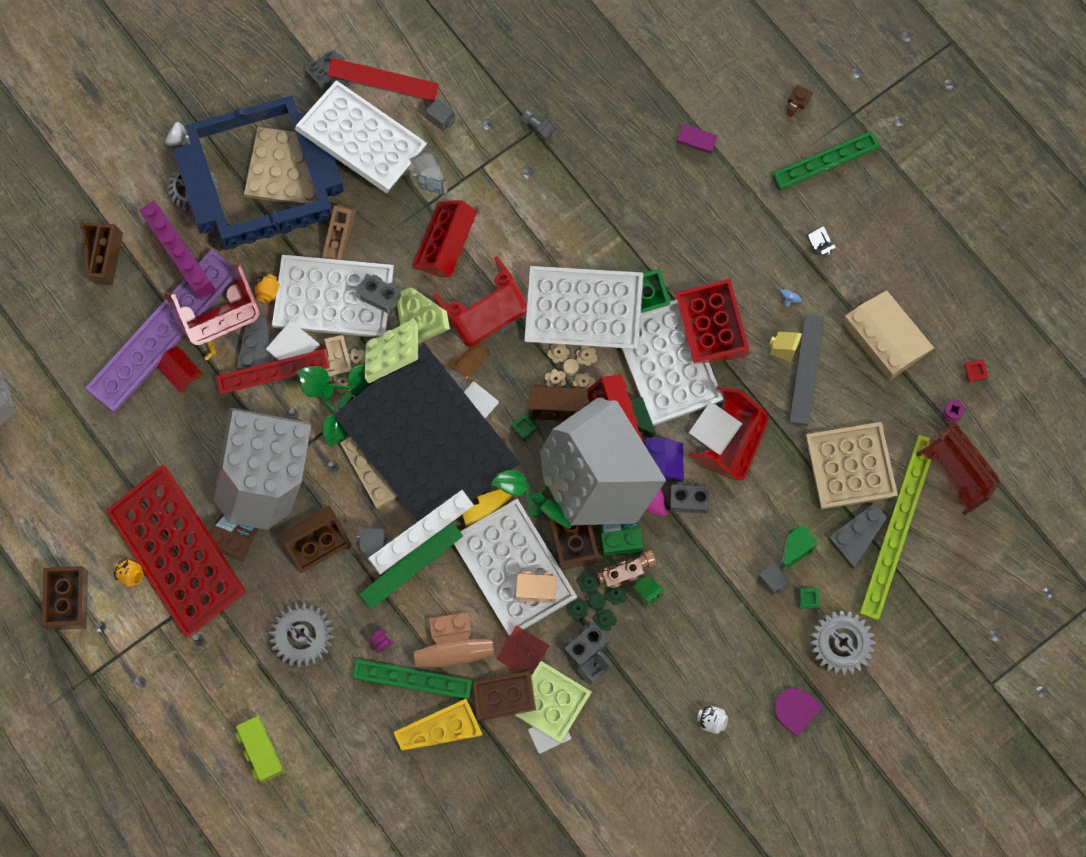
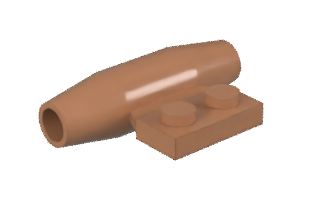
M468 612L429 618L431 636L436 644L414 651L416 667H447L472 663L494 655L492 639H469L471 628Z

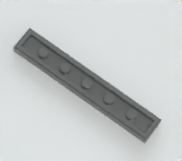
M805 314L789 419L791 424L809 425L824 317Z

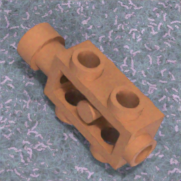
M650 550L637 558L632 557L614 565L606 566L597 572L598 580L603 585L610 586V588L620 586L621 582L627 579L628 581H634L640 578L639 575L644 573L642 568L656 565L655 557Z

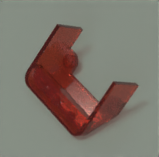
M951 422L923 444L916 453L918 457L924 454L927 459L933 461L938 459L959 486L958 499L963 505H966L962 512L964 516L988 501L1000 483L998 475L955 422Z

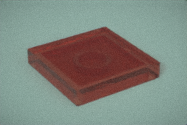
M515 625L495 659L518 673L531 671L533 674L550 645Z

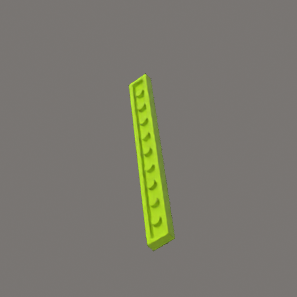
M921 435L917 437L859 615L876 621L880 618L937 444L936 440Z

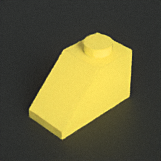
M778 332L776 337L772 336L768 346L772 348L770 355L791 362L802 334Z

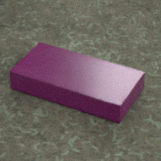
M683 124L677 138V143L712 154L718 135Z

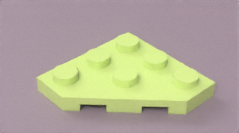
M413 288L401 291V298L397 303L400 325L414 319L418 323V343L450 329L447 311Z

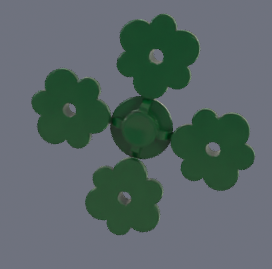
M585 572L583 577L578 579V585L581 586L582 592L588 591L592 595L589 597L588 603L583 602L581 598L568 604V614L574 620L579 621L582 617L588 615L587 610L590 606L594 610H599L598 616L594 617L596 625L601 630L610 631L611 626H614L617 620L613 617L612 611H606L602 608L605 606L606 600L612 601L613 605H617L618 602L624 603L627 590L622 588V585L615 588H610L609 586L604 597L603 594L596 593L597 587L600 586L597 574Z

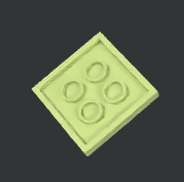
M414 319L404 322L399 327L388 330L383 335L372 338L366 343L365 379L368 383L418 360V323Z
M541 661L532 674L536 711L515 714V716L561 744L592 692Z

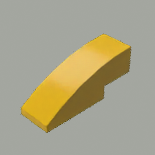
M499 489L478 496L479 504L474 505L462 514L466 528L502 508L513 495Z

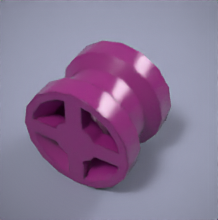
M956 400L948 402L943 409L945 420L951 423L960 420L965 410L963 404Z
M384 629L379 630L368 639L369 643L374 645L376 653L384 651L393 643L390 638H387Z

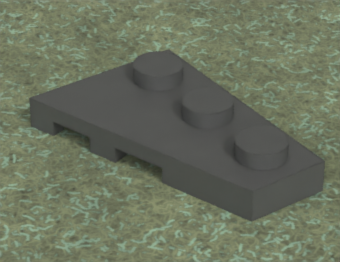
M258 317L256 321L245 325L237 370L273 362L272 354L266 350L270 345L266 317Z
M874 503L830 536L829 540L854 569L887 517Z

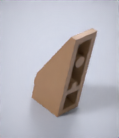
M337 204L333 207L322 258L342 260L357 208Z

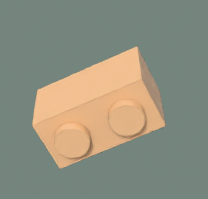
M523 571L522 574H517L516 601L556 603L557 576H553V573L549 572L534 575L530 571Z

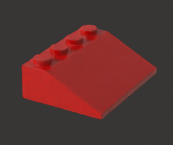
M731 279L675 292L694 364L733 360L750 355Z

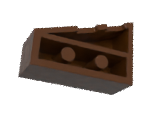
M80 222L87 277L95 284L113 285L123 232L115 224Z

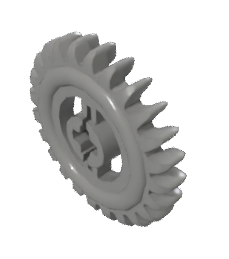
M303 603L301 609H299L297 604H295L294 610L287 606V614L280 611L282 618L275 617L278 624H271L275 631L269 632L271 636L275 637L269 640L270 643L276 644L272 647V650H279L276 657L284 655L283 663L290 660L289 665L292 666L297 662L298 668L301 667L302 662L308 667L309 661L316 664L315 658L323 660L321 653L328 654L325 648L332 647L328 640L334 639L333 635L328 634L334 630L332 627H327L331 624V620L324 621L327 614L324 613L320 616V608L314 612V606L311 605L307 609L305 603ZM298 622L310 623L316 631L315 640L311 638V633L306 626L293 625ZM295 631L300 633L304 631V634L307 637V639L301 636L298 637ZM288 632H291L292 638L297 644H309L310 647L306 649L293 648L288 641Z
M840 611L839 616L832 612V618L825 615L826 622L819 620L818 623L821 627L814 626L813 628L818 633L811 634V637L816 639L810 642V645L816 646L811 652L818 653L815 660L822 659L820 667L827 664V672L834 668V675L839 670H841L843 676L846 675L847 670L853 675L854 668L860 672V664L866 667L867 662L865 659L872 660L871 655L868 653L875 652L870 647L876 643L870 640L874 634L867 632L871 627H864L865 620L859 622V615L852 618L851 612H848L847 616L844 615L843 611ZM846 629L852 632L857 640V649L852 646V638L848 634H839L836 630ZM829 637L834 639L832 646L837 653L843 654L847 652L850 656L841 657L834 654L829 647ZM844 640L846 642L845 645L840 647L839 643Z

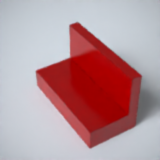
M180 347L166 351L157 366L180 393L184 392L189 382L200 379L203 374Z

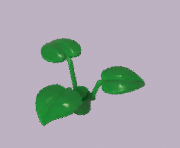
M357 365L350 370L347 377L348 386L328 384L329 374L322 367L311 366L297 370L302 392L310 398L320 396L321 401L328 406L333 414L336 413V410L327 401V398L332 396L334 388L351 389L352 394L358 396L374 383V381L368 383L365 379V365ZM327 416L322 424L323 438L329 447H333L342 441L348 433L335 416Z
M514 470L503 471L492 481L491 486L498 487L513 496H521L526 492V503H529L527 512L530 515L539 516L543 511L557 523L569 529L571 528V524L564 516L558 502L555 499L553 501L550 499L545 500L544 494L548 488L546 484L541 493H535L530 497L529 485L525 483L526 477L520 472Z

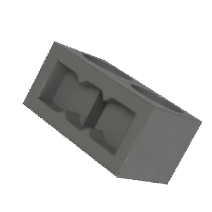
M366 274L356 295L359 300L391 315L401 298V291L397 285L393 283L387 284L377 275L371 276ZM370 286L376 287L372 292L367 291V288ZM386 294L393 295L389 300L383 298Z
M682 482L671 485L669 512L709 513L710 487H706L705 484L701 483L694 484V486H686V483ZM682 493L685 499L679 501L675 498V495ZM697 494H701L704 496L705 500L702 502H698L695 500L694 496Z
M595 623L592 625L586 624L580 630L581 634L577 638L573 636L565 643V653L578 667L610 643L609 638ZM595 633L599 639L596 642H590L587 637L589 634ZM581 646L584 652L581 655H576L573 653V648Z

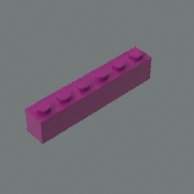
M154 200L140 209V213L200 301L216 291L215 287L156 201Z

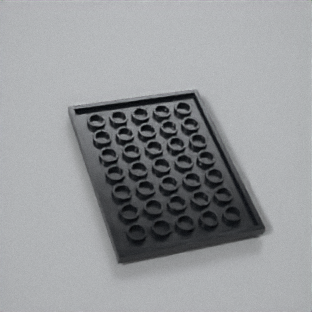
M425 343L418 347V360L380 377L334 414L417 521L423 519L461 490L473 502L478 496L492 487V481L498 474L503 471L513 470L520 464L519 460Z

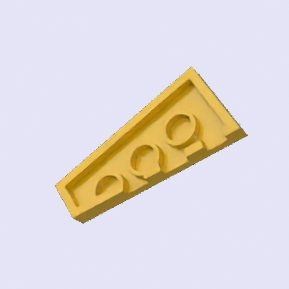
M467 699L394 732L402 751L483 736Z

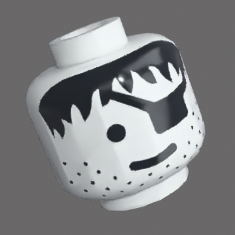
M708 705L704 710L699 711L697 721L700 722L702 730L719 734L726 729L728 716L724 709Z

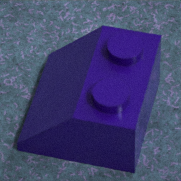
M646 438L645 447L666 481H684L683 443L666 438Z

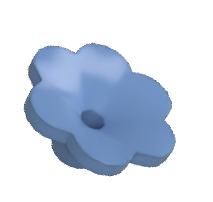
M780 289L779 291L785 298L783 302L785 306L789 307L791 302L802 301L798 294L792 293L790 290Z

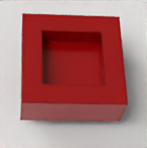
M984 359L964 364L969 383L988 379L989 376Z

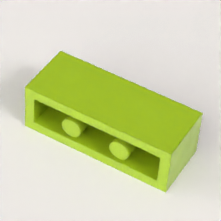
M259 716L236 726L238 730L235 733L239 743H243L246 748L243 753L247 761H251L254 766L251 771L256 780L259 779L264 783L285 773Z

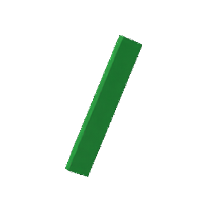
M870 131L772 173V177L779 190L782 191L878 150L880 145L873 132Z
M451 522L361 592L360 596L372 610L464 536L455 524Z
M356 659L352 676L354 680L467 700L470 698L473 682L470 679Z

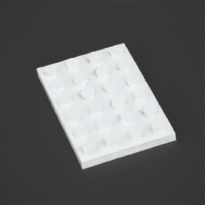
M337 80L295 127L297 132L385 193L390 191L427 145L425 141Z
M282 255L278 279L280 286L276 294L272 327L284 329L291 320L303 331L376 338L383 335L387 328L388 313L359 300L356 292L366 274L371 276L377 275L383 282L387 284L392 283L394 265ZM370 286L367 288V291L372 292L376 287ZM386 294L383 298L389 300L391 294Z
M530 266L525 342L638 349L644 273Z
M677 300L671 301L669 306L641 313L638 349L621 348L640 397H643L653 426L706 408L710 401L718 404L724 400L722 395L715 390L718 384L709 362L693 363Z
M518 499L462 530L461 533L464 537L454 544L510 638L577 599V595ZM523 571L533 572L534 575H541L543 572L553 573V576H557L556 603L516 601L517 574H522Z

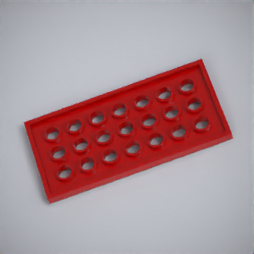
M166 465L158 467L106 510L185 638H190L247 593ZM158 487H161L163 490L161 497H158L156 494ZM145 498L149 502V505L146 509L142 506V502ZM168 503H171L173 506L171 513H168L166 509ZM130 510H133L135 514L133 520H130L128 517ZM155 514H157L159 518V521L156 525L152 521V518ZM179 518L183 521V526L181 529H179L176 525V522ZM141 525L144 527L145 530L142 536H140L138 533V529ZM164 530H167L169 533L166 541L162 537ZM189 534H191L193 537V542L191 545H189L186 540ZM151 541L155 546L152 552L148 549V544ZM174 546H177L179 549L177 556H174L172 553ZM199 550L203 552V559L201 561L197 559V552ZM161 557L165 561L162 568L158 565V560ZM184 562L189 564L187 572H184L182 568ZM209 566H211L214 570V573L211 577H209L207 574V569ZM170 573H172L175 577V580L172 584L168 580V576ZM194 578H197L199 580V586L197 588H194L193 586ZM219 582L224 585L222 593H219L217 590ZM180 589L185 592V597L182 600L178 596ZM204 594L209 596V603L207 605L203 602ZM191 605L195 608V613L193 616H191L188 612V609Z

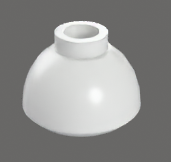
M174 123L165 140L166 145L184 146L186 144L188 135H186V130L181 123Z

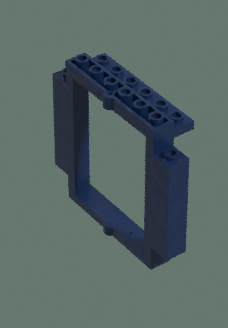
M293 95L245 109L238 108L231 113L185 125L190 144L173 149L199 234L209 233L214 229H218L224 250L234 249L246 243L251 244L259 239L272 238L280 233H289L297 228H306L318 222L324 223L331 219L332 208L328 197L337 196L344 192L343 182L334 157L295 130L296 125L309 111L299 113ZM289 113L319 201L280 212L274 211L267 216L227 226L199 138Z

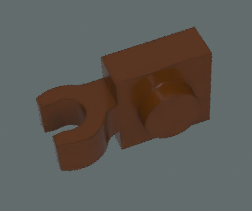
M797 84L788 97L790 105L787 108L786 114L793 117L798 107L804 109L813 92Z

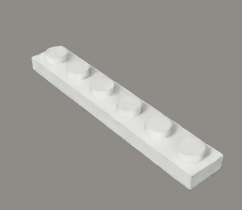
M461 490L370 556L368 561L379 575L471 509L474 506L473 503Z

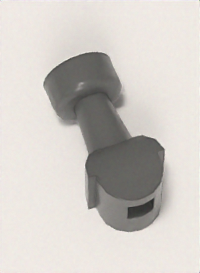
M526 110L521 116L520 122L524 125L530 124L537 130L538 137L546 141L555 131V127L545 119L541 122L533 118L534 114L530 110Z

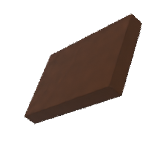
M531 671L473 681L478 721L536 711Z

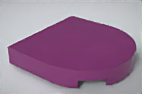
M791 688L778 696L775 702V714L778 721L798 737L823 706L804 690Z

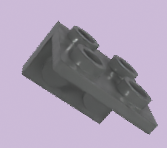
M335 50L325 53L324 56L316 61H312L304 68L305 72L317 83L322 95L325 94L336 80L345 87L353 84V82L327 76L331 57L344 60Z

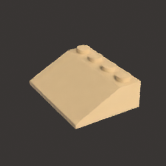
M887 290L858 306L847 314L842 322L889 381L934 349L932 344Z

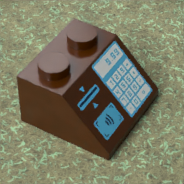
M222 513L212 525L209 533L222 554L243 562L258 532V528L230 524Z

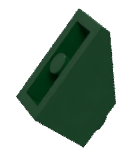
M643 397L631 400L639 432H643L644 435L650 438L655 437L656 431Z

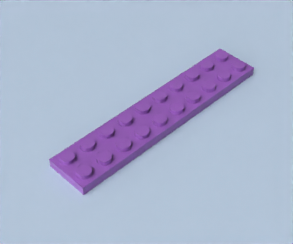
M213 249L198 264L216 291L200 301L187 280L184 279L172 292L175 294L180 307H189L192 309L195 317L206 313L236 280L230 267L231 264ZM167 299L85 388L114 413L153 372L165 352L173 349L185 336L174 318Z

